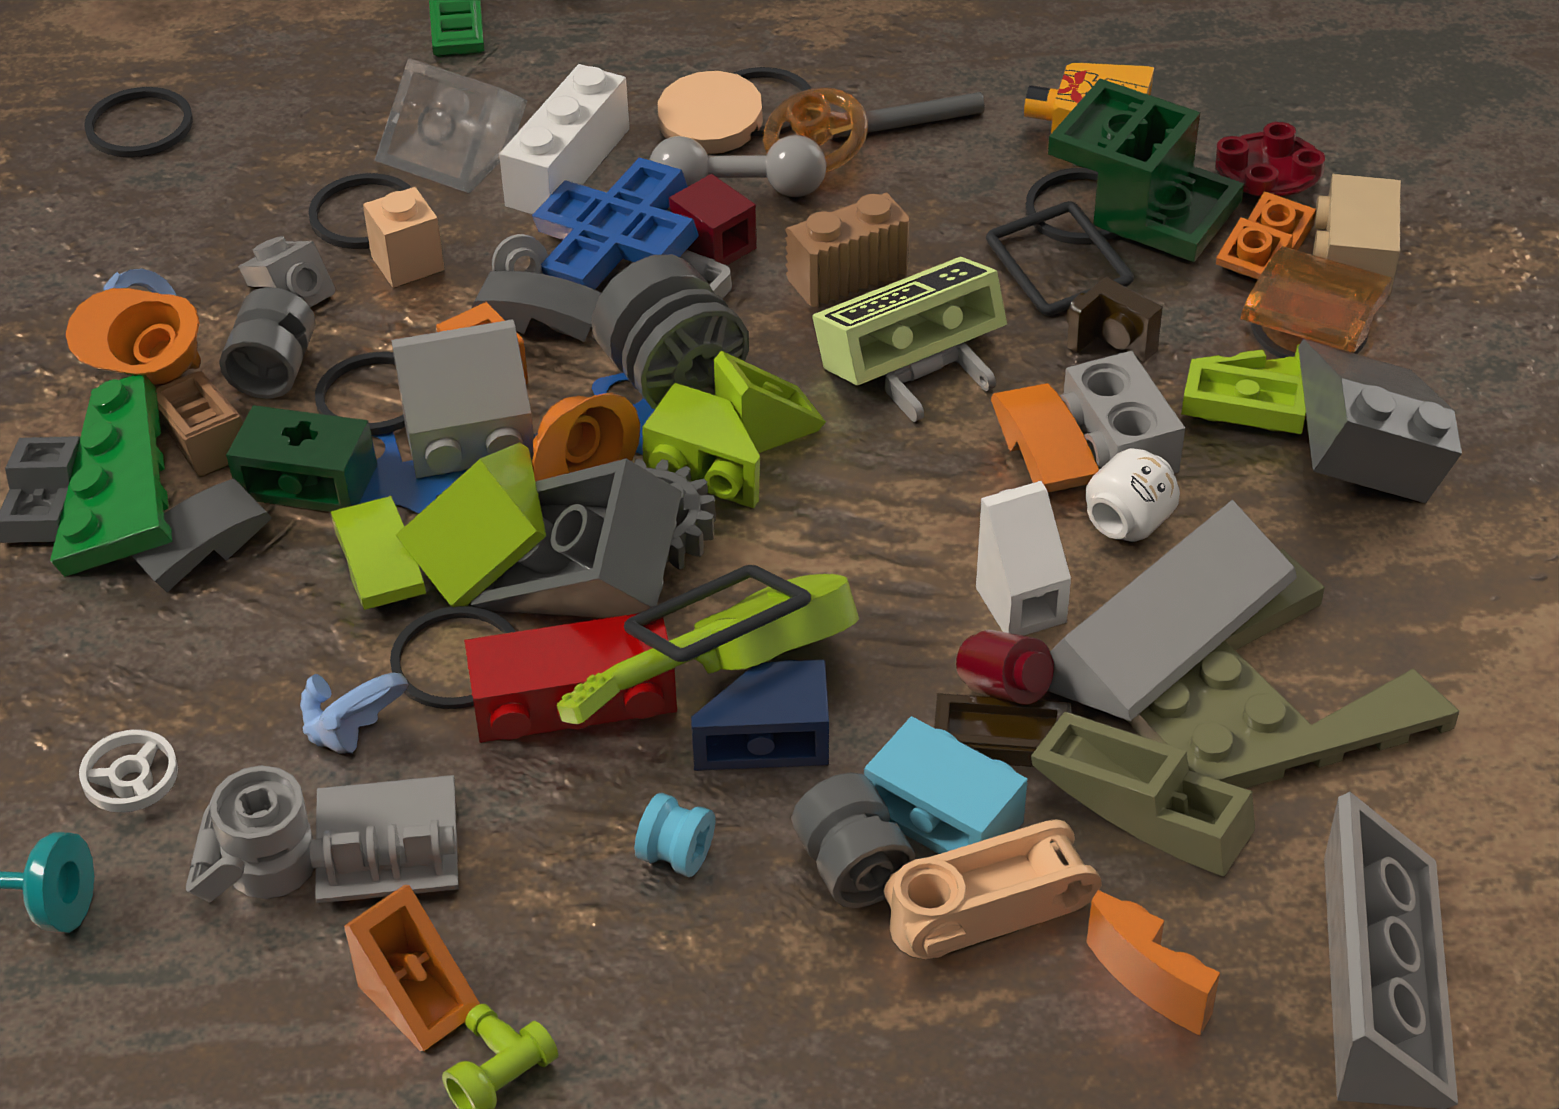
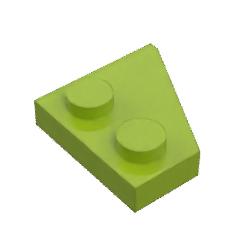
M1300 344L1297 345L1296 353L1293 357L1266 360V354L1261 349L1240 352L1232 357L1217 355L1191 359L1181 415L1199 417L1208 421H1224L1260 427L1269 431L1302 434L1306 408L1298 349Z

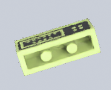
M961 256L812 315L824 369L857 386L1007 325L997 270Z

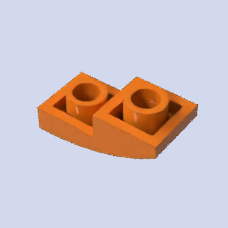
M1264 191L1249 218L1240 217L1217 255L1216 265L1269 283L1284 269L1314 226L1316 209Z
M1049 383L998 392L992 395L991 402L1010 452L1021 450L1033 483L1042 481L1048 493L1088 485L1093 475L1099 471V468L1075 418Z
M1098 890L1091 901L1086 942L1114 978L1133 995L1169 1020L1200 1036L1213 1013L1220 972L1205 966L1199 959L1188 953L1175 952L1161 946L1165 920L1150 914L1137 903L1121 901Z

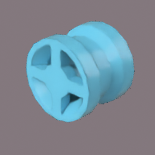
M664 793L656 794L646 807L640 820L634 845L635 856L639 860L650 864L659 860L671 863L676 873L686 877L694 876L703 864L711 846L716 824L714 812L701 806L688 810L680 807L675 797Z

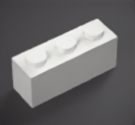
M578 64L499 153L506 207L534 214L564 180L580 185L586 182L629 130L626 77L592 66Z

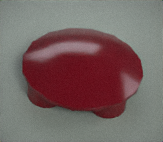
M1271 122L1263 128V132L1245 134L1240 137L1227 136L1217 142L1215 170L1221 176L1244 183L1243 192L1252 195L1262 196L1264 191L1280 197L1297 194L1314 186L1324 175V153L1302 138L1296 137V128L1289 123Z

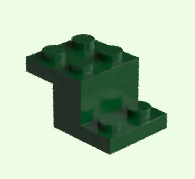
M1101 78L1049 136L1048 155L1070 162L1077 167L1098 172L1093 224L1096 227L1118 234L1123 238H1129L1160 249L1173 256L1195 262L1242 201L1244 183L1194 166L1201 112Z

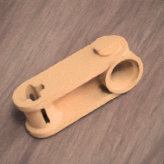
M1055 819L928 858L915 859L891 874L883 891L891 908L890 932L894 943L901 951L912 957L932 959L1077 911L1090 903L1096 892L1100 891L1102 886L1101 877L1096 869L1083 863L1074 848L1075 836L1070 825L1065 821Z

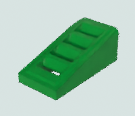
M429 0L433 55L465 54L484 51L481 0ZM472 29V30L443 32V31H446V30Z

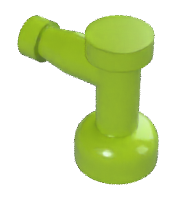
M479 1004L470 1010L465 1024L476 1036L482 1037L487 1046L496 1055L481 1066L470 1061L458 1062L443 1072L442 1080L450 1099L457 1109H495L497 1103L496 1091L534 1065L538 1064L541 1067H546L555 1061L559 1056L558 1049L551 1035L539 1022H530L520 1029L518 1033L509 1024L500 1020L497 1013L487 1004Z

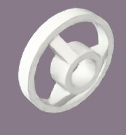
M125 730L101 739L88 750L80 764L79 778L86 797L95 806L111 812H132L151 806L170 791L177 778L178 763L171 744L161 735L146 730ZM133 743L145 744L136 755L120 757L111 764L110 768L92 769L100 757L114 748ZM160 749L169 759L168 769L162 780L151 789L153 776L150 766L157 750ZM140 773V776L134 780H121L127 774ZM89 782L112 788L113 792L120 798H110L99 794L89 785Z

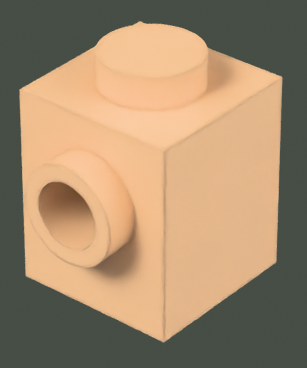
M416 187L392 192L385 197L363 204L371 257L392 288L445 270L438 218Z

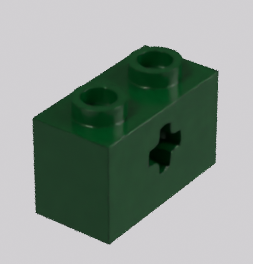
M256 405L252 406L226 454L232 479H235L256 502L327 512L358 505L378 465L368 420Z

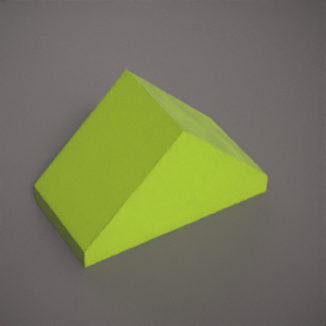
M720 351L715 357V396L730 400L758 453L815 433L826 423L797 385L724 351Z

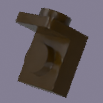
M1105 277L1087 293H1080L1072 301L1066 316L1067 323L1069 324L1067 347L1079 353L1095 338L1099 337L1124 352L1132 351L1137 359L1145 362L1158 351L1163 307Z

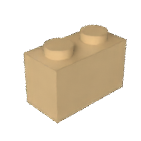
M1332 174L1329 195H1318L1314 229L1324 230L1316 231L1312 261L1313 265L1323 266L1322 282L1353 292L1391 296L1400 253L1401 180Z

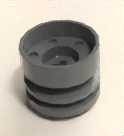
M673 254L649 256L630 264L617 274L598 297L591 318L593 337L653 409H656L674 383L715 395V357L720 351H724L745 361L749 352V331L741 318L728 307L721 296L713 292L708 282L688 261Z

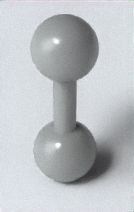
M790 135L781 138L773 144L767 155L708 156L705 149L697 141L685 136H674L660 142L654 148L649 159L681 169L688 186L710 174L717 178H767L776 191L788 197H803L814 192L820 186L826 174V159L822 149L816 142L801 135Z

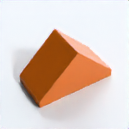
M403 885L344 925L358 987L418 1050H427L465 1022L470 1010L480 1004L410 885Z

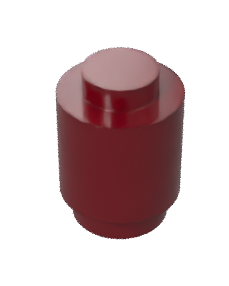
M984 630L968 637L962 643L957 653L956 669L960 679L976 694L1019 704H1031L1042 698L1049 689L1054 673V661L1050 649L1040 639L996 630Z

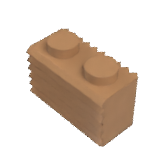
M887 192L864 195L859 198L857 203L833 212H816L810 215L807 221L785 229L788 236L785 237L787 242L785 248L788 253L785 255L788 262L785 264L788 270L786 276L809 306L818 308L820 303L828 304L830 299L838 300L840 295L848 297L849 292L858 293L859 288L868 289L869 284L877 286L879 281L887 282L889 277L897 279L898 274L907 275L910 217Z

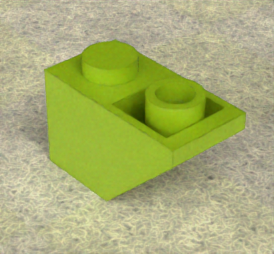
M674 383L642 427L643 461L646 464V468L655 469L662 459L668 460L669 471L673 473L687 466L691 468V481L699 479L707 481L708 494L755 508L759 501L760 455L732 403L728 399Z

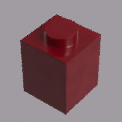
M713 174L669 197L670 212L692 218L699 236L687 250L727 266L757 249L756 204Z

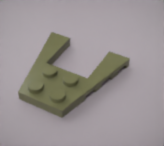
M1282 548L1279 551L1295 567L1297 578L1131 721L1126 720L1140 736L1187 751L1189 771L1245 789L1284 778L1285 769L1313 762L1320 768L1341 762L1345 752L1375 744L1379 750H1384L1408 743L1410 734L1436 727L1440 733L1451 731L1456 726L1459 710L1413 668L1316 723H1309L1235 651L1322 604L1325 587Z

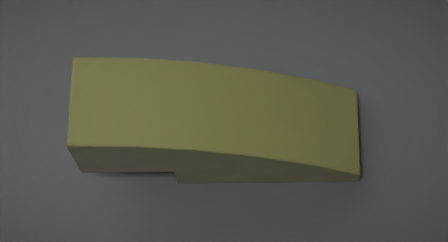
M1064 711L1031 755L1032 765L1102 818L1143 842L1182 861L1224 877L1255 831L1252 791L1189 771L1188 756L1185 750Z

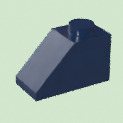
M786 660L781 662H764L753 666L691 717L694 771L829 765V712L825 660Z

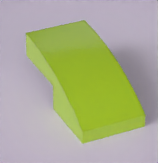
M391 496L331 511L335 533L347 559L351 580L364 610L426 594L424 581L417 562L395 536L404 528V525Z

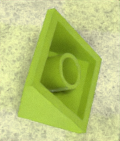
M520 442L480 458L395 535L452 607L467 606L546 537L529 448Z

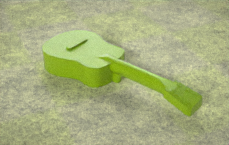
M814 574L788 579L787 581L807 590L811 594V601L808 605L693 659L700 662L708 674L719 670L746 669L764 663L786 651L844 631L859 620L848 579L837 574ZM768 586L751 594L736 605L698 621L694 624L695 630L674 638L669 642L684 648L784 602L791 597ZM652 648L612 666L603 673H597L595 676L591 675L583 685L578 684L575 686V690L572 693H566L562 696V700L557 704L562 722L577 725L583 723L619 693V690L635 686L688 661H675Z

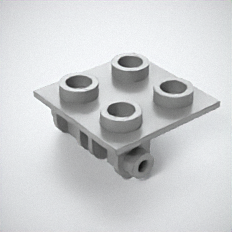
M454 775L317 788L316 839H310L312 868H316V903L386 897L403 885H410L415 894L459 889Z

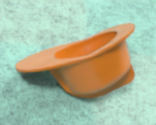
M111 288L93 294L79 304L69 318L66 330L69 350L81 363L91 367L124 373L129 376L146 375L153 385H162L179 378L188 369H199L201 364V358L197 351V333L200 321L197 309L186 298L131 288Z
M611 392L592 397L574 396L564 398L551 406L543 416L538 434L533 439L534 456L532 467L535 481L626 458L632 461L640 441L641 424L636 408L626 397Z

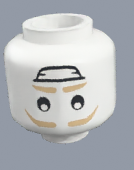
M1130 448L1117 453L1093 475L1086 486L1087 512L1093 525L1102 534L1113 539L1136 542L1147 538L1173 513L1179 504L1180 491L1171 466L1160 456L1146 450Z

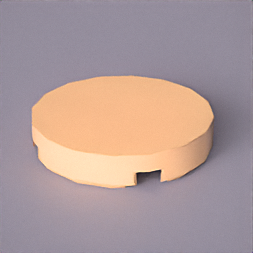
M723 71L697 72L679 78L665 88L658 100L659 130L665 139L674 136L689 137L697 141L707 154L725 153L739 148L751 140L750 133L756 127H758L759 131L763 123L761 94L752 82L738 74Z

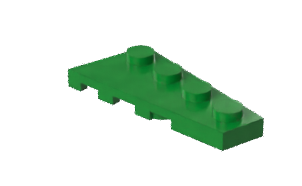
M132 375L120 380H109L99 387L92 389L50 562L64 577L173 542L171 527L164 520L163 512L169 508L167 491L160 484L159 472L164 470L165 466L163 453L156 446V438L161 434L156 387L146 375Z

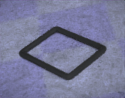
M1072 201L1060 203L990 230L986 235L987 243L1039 312L1046 316L1068 310L1072 301L1080 293L1048 304L999 238L1070 212L1121 276L1113 281L1127 287L1134 280L1131 270L1082 209Z
M746 565L627 619L624 623V629L628 634L678 662H685L805 607L811 601V594L807 590L759 566ZM748 578H753L791 597L784 602L684 648L674 645L643 627Z

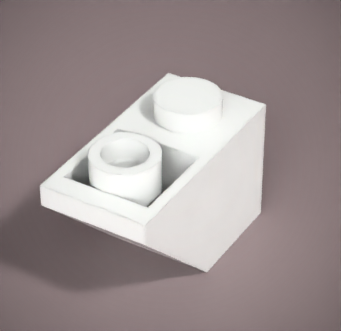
M1042 481L1004 490L981 498L976 589L1001 630L1025 636L1067 623L1071 576L1048 492Z

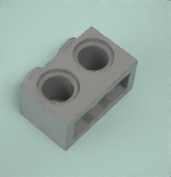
M1132 351L1066 368L1064 393L1059 396L1079 425L1099 470L1117 453L1134 448L1146 450L1160 456L1169 463L1174 474L1179 472L1185 427Z

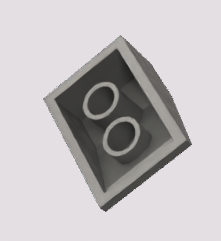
M1303 339L1298 349L1313 472L1427 503L1462 454L1455 410L1410 369Z
M627 458L535 481L546 537L471 602V606L488 611L597 618L637 614L657 606L658 598L663 588V575L671 539L676 529V517L682 491Z

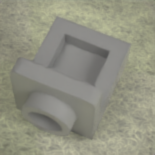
M284 236L275 237L256 246L253 249L256 257L238 266L247 286L287 290L303 299L309 307L335 293L334 284L313 241H286Z

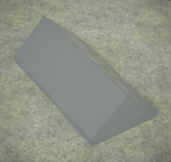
M1232 499L1067 634L1050 651L1054 661V673L1047 691L1131 721L1297 578L1295 567Z
M1348 792L1338 797L1324 857L1337 1101L1447 1109L1458 1105L1436 860L1353 793Z

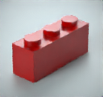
M637 614L464 640L479 743L501 739L511 740L522 736L565 729H582L591 725L629 719H646L655 715L677 712L675 668L630 688L619 690V693L593 715L577 725L562 722L557 708V704L562 700V696L566 693H572L578 684L583 685L587 682L589 676L603 673L624 660L652 649L649 645L628 634L624 629L625 621ZM663 617L643 626L669 641Z

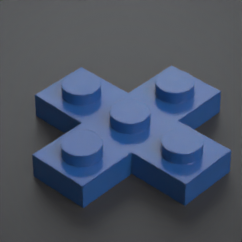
M639 157L607 193L564 180L532 215L538 232L563 240L541 263L542 273L566 279L595 290L622 259L636 262L652 255L673 254L681 257L699 236L692 218L666 211L670 207L669 197L688 187L683 171Z

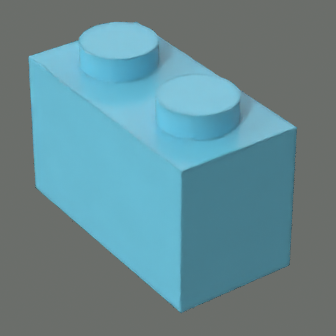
M912 716L864 768V775L872 781L889 809V822L897 823L904 835L938 854L1015 831L1024 822L1028 778L1018 774L1005 762L992 760L964 745L949 732L935 729Z

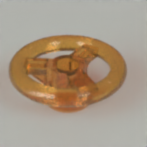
M834 88L804 90L784 100L771 113L765 124L763 143L765 151L768 153L773 144L779 140V133L785 121L791 125L794 132L798 135L810 138L819 146L826 143L831 135L851 130L847 141L838 150L825 156L826 173L850 161L863 146L868 133L867 114L861 103L844 91ZM830 104L836 105L844 109L846 112L839 113L831 111Z

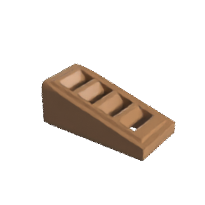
M197 371L156 388L159 418L194 471L200 476H205L228 466L226 454L243 422L241 416L202 371Z

